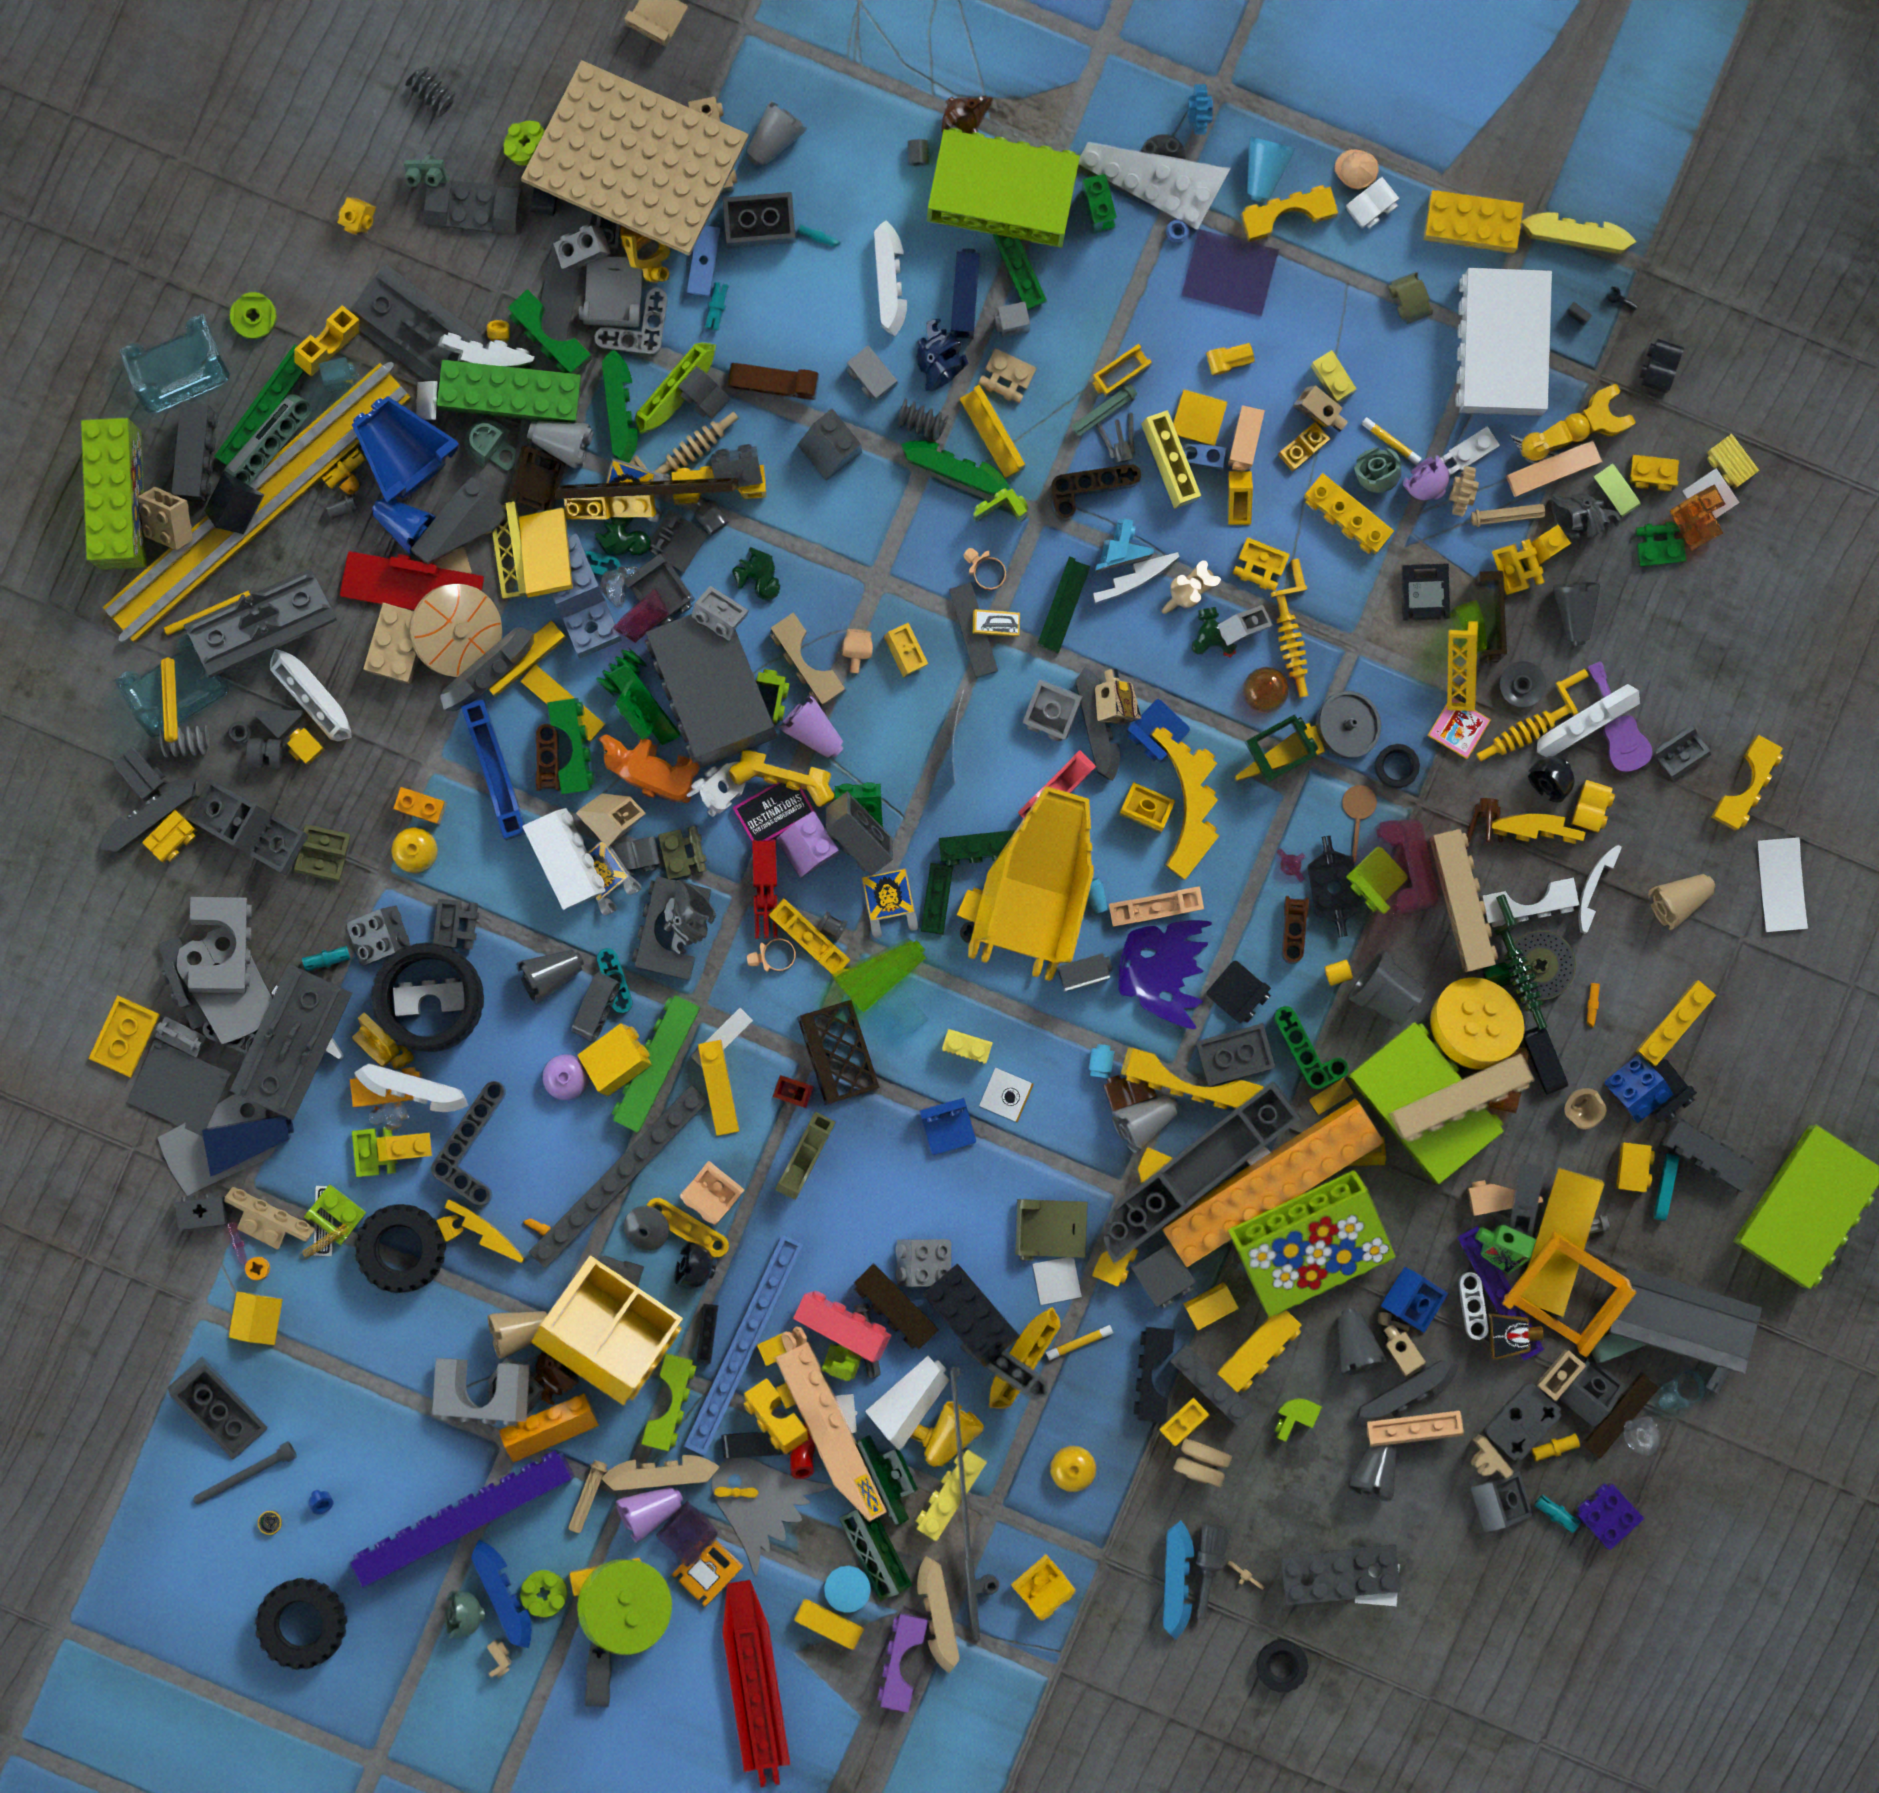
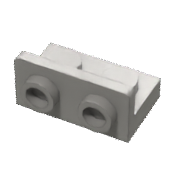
M710 586L695 602L692 617L700 624H704L715 631L717 635L730 640L733 637L734 630L747 617L749 610Z

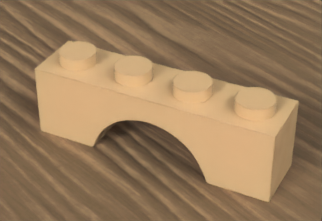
M794 612L771 627L773 633L770 637L777 647L782 645L786 651L783 654L784 658L790 666L792 664L798 669L796 673L798 679L803 685L806 683L812 690L809 692V695L815 698L817 703L820 702L824 706L846 691L833 670L818 671L809 667L804 662L801 656V645L807 635V631Z

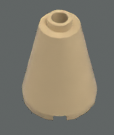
M1700 874L1655 886L1649 890L1648 897H1653L1654 903L1650 905L1658 920L1664 926L1669 925V929L1672 930L1677 928L1714 894L1716 886L1710 876Z
M545 1311L492 1313L488 1315L489 1331L493 1336V1346L498 1358H506L533 1344L531 1341L546 1318L547 1313Z

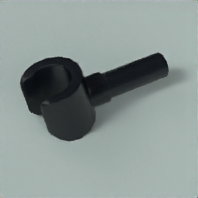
M1611 287L1612 291L1618 293V296L1615 298L1607 295L1611 303L1620 302L1636 310L1638 305L1623 297L1619 288Z

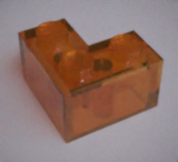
M1715 484L1696 493L1669 510L1691 551L1723 534L1713 512L1726 504Z

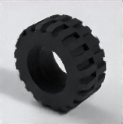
M389 1205L378 1209L364 1221L365 1223L357 1233L358 1238L355 1240V1258L359 1263L361 1273L367 1277L371 1284L390 1293H407L421 1289V1287L429 1284L438 1275L440 1267L445 1260L446 1243H444L443 1234L436 1219L432 1218L427 1211L413 1205ZM399 1226L413 1230L419 1236L422 1243V1254L419 1261L412 1268L403 1271L389 1268L384 1264L379 1254V1243L382 1236L391 1228Z
M296 1578L283 1582L264 1597L263 1602L258 1607V1615L255 1617V1625H257L255 1634L256 1638H259L261 1642L259 1646L262 1651L265 1650L268 1653L267 1657L269 1659L279 1662L278 1665L284 1668L288 1666L291 1669L299 1670L301 1668H313L334 1655L345 1637L347 1616L344 1613V1604L338 1599L339 1595L335 1591L332 1592L329 1589L330 1586L325 1583L321 1584L311 1578ZM292 1603H310L318 1609L322 1616V1632L317 1640L309 1645H294L287 1641L281 1633L279 1626L280 1616L283 1610Z

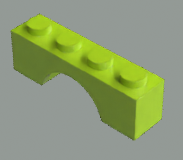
M670 1353L665 1354L660 1377L671 1388L672 1404L664 1416L647 1421L642 1445L669 1451L670 1447H675L678 1434L674 1433L677 1424L681 1425L684 1411H681L682 1402H687L690 1394V1388L686 1387L688 1380H693L697 1367L693 1365L694 1360Z

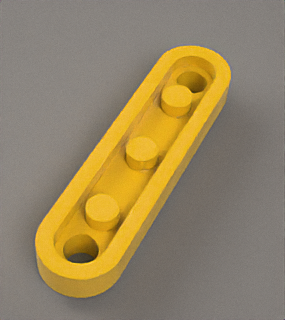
M653 1198L647 1203V1206L653 1208L656 1205L662 1207L661 1213L666 1217L671 1232L686 1241L706 1247L713 1257H721L728 1252L729 1241L724 1235L662 1198ZM715 1241L722 1243L720 1250L714 1249L713 1244Z

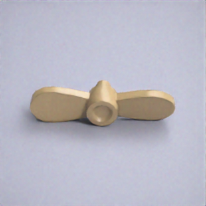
M1231 1561L1227 1563L1229 1567L1241 1574L1239 1581L1241 1585L1249 1580L1261 1590L1265 1588L1264 1585L1252 1578V1574L1246 1569L1242 1570Z

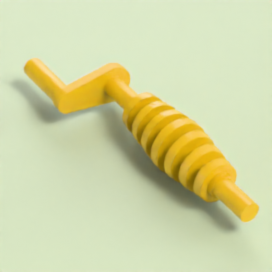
M1298 558L1290 560L1296 587L1275 591L1270 594L1271 598L1276 597L1280 612V618L1276 619L1277 624L1282 623L1283 625L1277 628L1278 633L1284 632L1285 634L1278 637L1279 642H1287L1286 645H1282L1279 648L1280 651H1289L1288 654L1282 655L1283 660L1291 659V663L1285 665L1287 669L1293 668V672H1290L1289 676L1290 678L1294 677L1299 698L1308 696L1304 678L1305 674H1308V669H1302V666L1307 664V659L1300 660L1301 656L1306 655V650L1298 651L1297 648L1305 646L1304 641L1296 642L1295 640L1301 638L1302 634L1301 632L1294 633L1293 631L1298 629L1299 626L1298 623H1291L1296 618L1295 615L1289 613L1285 597L1288 594L1307 590Z
M1583 669L1555 683L1566 704L1565 706L1552 713L1547 711L1541 712L1543 718L1538 714L1533 715L1534 722L1529 717L1524 719L1525 725L1522 721L1517 722V730L1514 726L1508 728L1510 736L1504 731L1501 733L1502 740L1497 736L1493 739V745L1476 754L1479 761L1481 762L1496 753L1505 755L1507 754L1505 748L1510 752L1515 751L1514 743L1519 749L1524 747L1523 741L1530 745L1532 743L1531 736L1534 740L1540 738L1538 730L1544 735L1547 733L1546 726L1552 729L1555 727L1554 723L1558 719L1569 713L1572 716L1577 715V708L1566 689L1589 677L1587 671Z

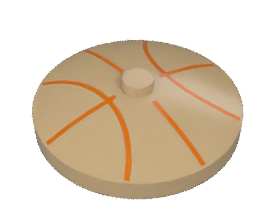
M464 584L443 585L430 591L418 603L411 620V641L416 654L427 667L442 675L458 677L501 640V618L492 600L479 589Z

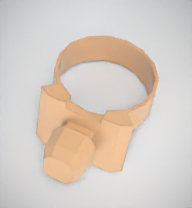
M968 548L963 556L969 564H973L969 569V575H974L976 583L985 590H995L1002 586L1006 578V569L1003 563L996 558L989 557V551H985L979 557L977 551L973 548ZM995 560L1004 568V580L997 587L987 588L980 585L977 581L975 572L982 561Z
M774 939L767 945L761 942L760 954L754 952L747 955L748 966H760L759 963H763L764 969L767 972L770 969L784 971L793 965L796 959V951L793 947L794 959L787 968L774 969L767 964L765 959L767 946L776 940L786 941L792 947L793 945L785 939Z

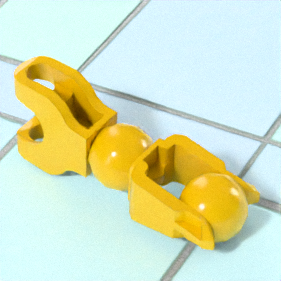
M1613 384L1597 391L1589 400L1588 408L1583 412L1568 415L1563 421L1557 422L1543 433L1532 432L1526 435L1521 445L1522 456L1533 461L1543 460L1549 452L1564 448L1573 441H1583L1595 432L1613 437L1631 428L1636 423L1632 415L1616 417L1609 411V401L1620 393L1618 385Z

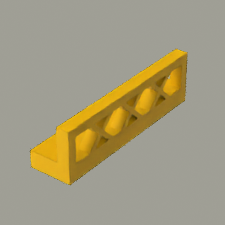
M980 384L975 386L972 392L959 398L1000 472L1006 479L1024 469L1025 463Z
M552 620L534 634V644L523 659L488 688L495 697L500 695L567 639Z
M1469 621L1468 631L1449 630L1447 710L1475 711L1478 622ZM1453 638H1466L1467 643L1460 648L1453 642ZM1459 655L1467 661L1461 667L1453 662ZM1459 674L1466 679V682L1460 686L1453 681ZM1459 693L1466 699V703L1452 702V698Z

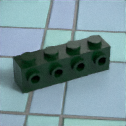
M1016 830L939 838L941 863L946 862V866L960 865L962 860H969L970 864L981 863L983 858L991 857L992 861H995Z

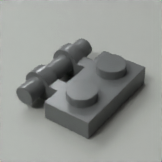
M438 898L433 943L457 948L459 938L465 939V949H473V942L477 937V933H475L476 920H479V913L477 912L478 903L469 902L468 911H462V901ZM460 918H467L465 932L459 931Z

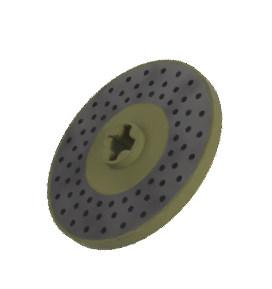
M1533 931L1521 936L1514 942L1516 948L1522 949L1524 952L1520 958L1526 957L1528 960L1523 966L1531 965L1533 969L1526 974H1536L1537 978L1531 981L1530 984L1535 982L1539 984V988L1533 990V992H1541V997L1537 1000L1555 998L1570 986L1576 971V960L1572 948L1562 937L1549 931ZM1538 959L1542 962L1546 960L1548 963L1545 965L1546 970L1543 972L1540 969L1536 970L1534 968L1537 965L1536 960ZM1506 960V966H1507L1508 963H1510V962H1512V961H1511V960ZM1516 977V978H1511V979H1510V982H1512V981L1518 979V977Z

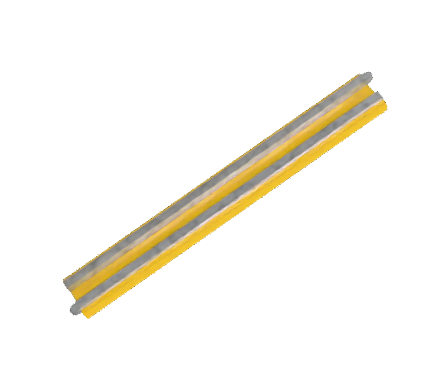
M388 362L385 365L379 363L281 449L249 486L264 494V497L245 534L216 528L209 517L205 516L191 529L193 536L191 542L177 550L169 548L103 606V609L123 630L119 636V641L125 642L131 639L136 643L320 481L323 476L337 466V462L342 461L360 445L352 426L353 420L357 415L362 412L365 415L373 410L371 405L379 398L384 399L389 396L402 406H405L412 399L390 375L394 368L392 362Z

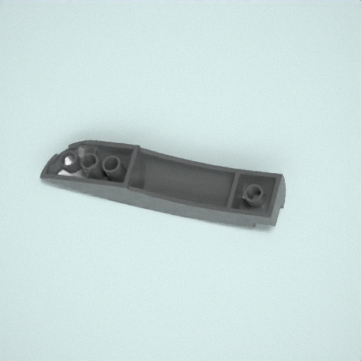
M1275 1082L1269 1083L1218 1122L1114 1206L1108 1216L1104 1236L1106 1249L1114 1264L1301 1119V1115Z

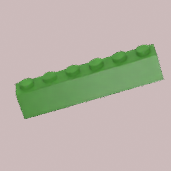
M676 995L673 999L668 998L663 1008L666 1014L663 1020L660 1018L657 1020L653 1029L656 1034L653 1040L648 1039L644 1046L650 1054L648 1058L652 1065L634 1077L632 1082L626 1083L622 1091L625 1097L622 1103H616L612 1111V1115L615 1116L613 1121L638 1133L640 1132L701 1009L699 1006Z

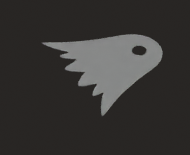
M746 1457L730 1458L722 1462L712 1478L714 1498L742 1542L755 1576H757L759 1569L760 1546L767 1552L770 1551L768 1535L785 1541L786 1534L782 1521H802V1517L794 1507V1504H810V1501L803 1495L820 1492L832 1487V1485L795 1479L789 1474ZM732 1474H738L742 1479V1483L738 1488L752 1487L757 1489L759 1493L754 1498L744 1496L718 1497L714 1494V1490L717 1487L733 1489L728 1484V1478Z

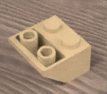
M603 793L576 812L607 847L630 831L646 814L629 796Z

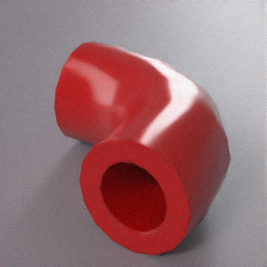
M805 1423L803 1426L807 1430L808 1440L791 1450L790 1471L791 1476L795 1479H806L814 1474L813 1456L816 1445Z

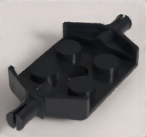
M1331 835L1327 836V841L1326 836L1321 837L1324 849L1322 851L1323 854L1307 865L1315 915L1333 921L1337 925L1338 938L1348 936L1346 920L1362 908L1360 896L1351 889L1352 883L1346 878L1355 868L1354 857L1334 851ZM1332 880L1339 882L1341 886L1340 891L1336 894L1329 892L1327 888L1328 883Z

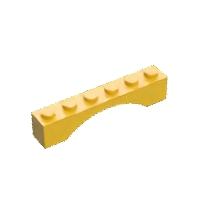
M1130 1047L1127 1049L1120 1073L1127 1076L1126 1081L1139 1084L1140 1080L1149 1082L1148 1087L1161 1090L1162 1087L1170 1089V1094L1183 1097L1184 1093L1192 1095L1191 1100L1205 1103L1207 1099L1214 1102L1213 1106L1227 1110V1106L1237 1109L1264 1088V1086L1238 1079L1214 1087L1195 1086L1171 1074L1161 1064L1155 1054Z
M1146 1147L1137 1168L1141 1183L1170 1161L1172 1157ZM1134 1248L1115 1264L1111 1260L1108 1251L1101 1253L1092 1276L1117 1287L1119 1283L1124 1284L1129 1274V1271L1125 1269L1129 1261L1134 1262L1138 1249Z

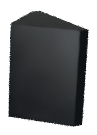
M224 471L204 511L216 528L245 534L264 494Z

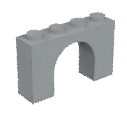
M190 897L191 925H218L225 927L234 935L236 948L233 955L222 964L189 965V993H246V987H250V973H246V964H251V950H247V941H251V927H247V919H252V905H248L247 898Z
M436 1358L432 1415H441V1420H455V1417H462V1422H475L476 1418L482 1419V1423L496 1424V1420H502L503 1425L517 1426L518 1421H526L530 1365L498 1363L495 1395L488 1405L481 1408L471 1401L466 1390L468 1360Z

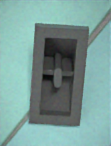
M302 710L255 711V716L279 739H283L304 718V712Z

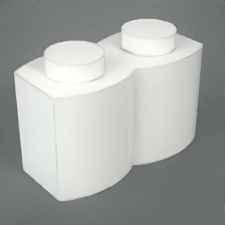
M1381 177L1349 202L1345 209L1361 229L1366 226L1370 229L1380 221L1378 216L1384 212L1388 215L1398 207L1396 202L1399 200V197L1384 178Z

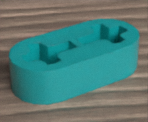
M585 551L587 557L591 556L592 561L598 562V565H590L595 575L614 578L620 574L621 564L616 557ZM610 561H614L617 569L612 570L611 573H608L607 568L601 567V563L609 564Z

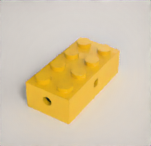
M1432 190L1429 196L1423 240L1515 253L1518 248L1524 203Z

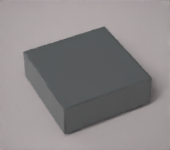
M1575 302L1566 311L1567 314L1584 326L1592 317L1590 313Z

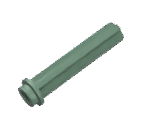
M1131 384L1123 385V389L1072 425L1074 433L1078 436L1083 435L1128 401H1134L1135 396H1137L1136 390Z

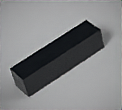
M703 1304L696 1362L711 1364L719 1305Z

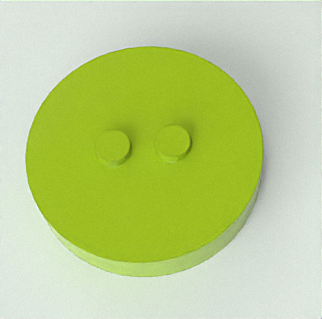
M616 1559L597 1567L585 1580L578 1598V1617L586 1636L601 1649L617 1654H636L653 1646L667 1629L672 1613L671 1593L662 1575L652 1566L631 1559Z

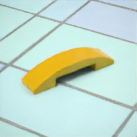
M783 898L768 915L834 977L850 962V959L828 940L786 899Z

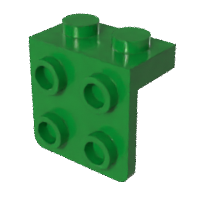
M867 782L863 785L844 783L840 786H835V800L848 791L883 827L881 784Z

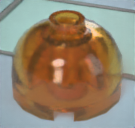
M1271 667L1255 669L1247 676L1243 684L1245 702L1251 709L1259 713L1277 711L1288 698L1289 686L1287 679L1280 671Z

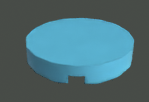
M847 1565L840 1566L830 1573L826 1579L824 1590L825 1597L833 1608L848 1613L855 1612L866 1604L870 1596L871 1587L867 1575L862 1570Z

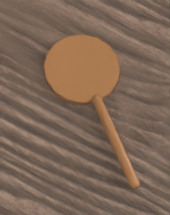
M1363 785L1349 788L1342 800L1346 814L1356 819L1352 852L1354 863H1356L1360 819L1371 816L1377 805L1374 792L1369 787Z

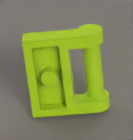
M329 1184L304 1218L308 1221L312 1220L327 1233H331L337 1228L317 1213L320 1208H323L339 1222L345 1224V1226L347 1225V1228L350 1230H345L347 1233L341 1237L338 1235V1239L335 1241L341 1246L367 1212Z

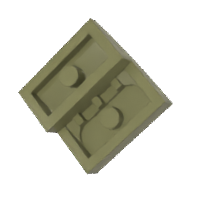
M305 824L303 832L309 836L298 854L294 872L340 883L351 834Z

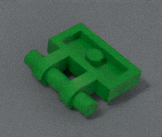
M1670 521L1665 522L1664 525L1653 526L1652 524H1644V527L1635 528L1636 537L1645 536L1646 541L1645 543L1637 544L1639 567L1686 562L1684 538L1674 539L1675 532H1683L1682 523ZM1666 534V540L1654 541L1653 535Z

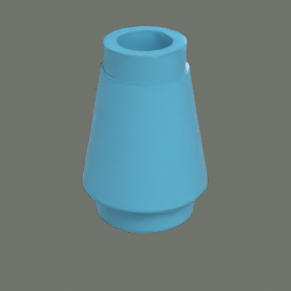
M1099 878L1092 879L1087 899L1095 914L1108 909L1103 882H1100Z

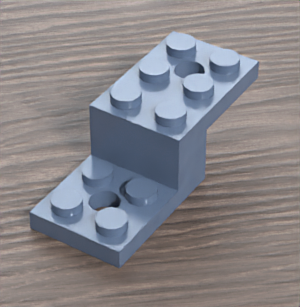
M576 533L568 537L573 589L551 594L580 659L622 641ZM590 627H598L594 633H587Z

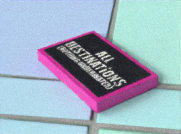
M779 782L733 807L751 841L771 840L786 831L792 824L814 811L802 788L792 790L787 788L786 784Z

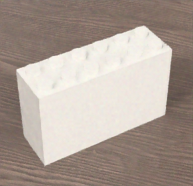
M1468 268L1466 273L1462 274V278L1459 281V292H1463V297L1459 301L1458 314L1462 315V320L1458 324V338H1462V343H1460V347L1457 349V361H1461V366H1459L1456 374V383L1460 384V389L1456 393V407H1460L1459 413L1543 416L1547 411L1552 271Z

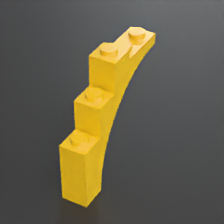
M1156 727L1149 736L1162 747L1172 761L1180 779L1184 802L1181 833L1175 849L1165 863V866L1185 880L1219 837L1215 826L1208 821L1202 822L1219 799L1214 796L1216 792L1206 784L1204 787L1201 786L1202 782L1217 765V762L1213 760L1215 756L1205 748L1203 751L1196 749L1193 754H1190L1191 748L1181 741L1179 744L1175 742L1170 731L1164 727L1161 729Z

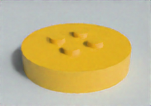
M1463 978L1451 983L1436 999L1430 1014L1431 1030L1442 1051L1455 1062L1472 1069H1487L1509 1059L1521 1044L1524 1035L1523 1016L1514 998L1501 986L1482 978Z

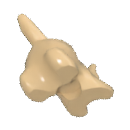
M1207 561L1199 562L1187 577L1180 575L1171 582L1170 592L1172 599L1163 607V614L1171 612L1179 605L1183 608L1194 607L1201 600V594L1221 582L1220 577L1214 576L1210 570H1207Z

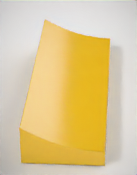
M1558 1167L1528 1267L1549 1241L1553 1231L1584 1250L1603 1190L1604 1182L1602 1180ZM1556 1249L1521 1297L1540 1309L1564 1317L1580 1263Z

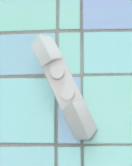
M885 220L874 231L881 327L888 333L896 336L904 323L907 312V300L898 299V296H902L901 282H896V273H900V262L895 257L903 255V248L895 229Z
M275 649L270 661V670L331 740L342 741L352 738L349 722L342 708L300 660L287 652Z
M1627 684L1537 739V753L1545 757H1554L1640 704L1639 690Z
M368 1064L355 1072V1075L365 1087L383 1097L386 1096L388 1089H391V1094L404 1098L405 1094L414 1096L413 1101L427 1104L429 1100L431 1101L430 1110L437 1112H451L469 1106L461 1089L374 1064Z

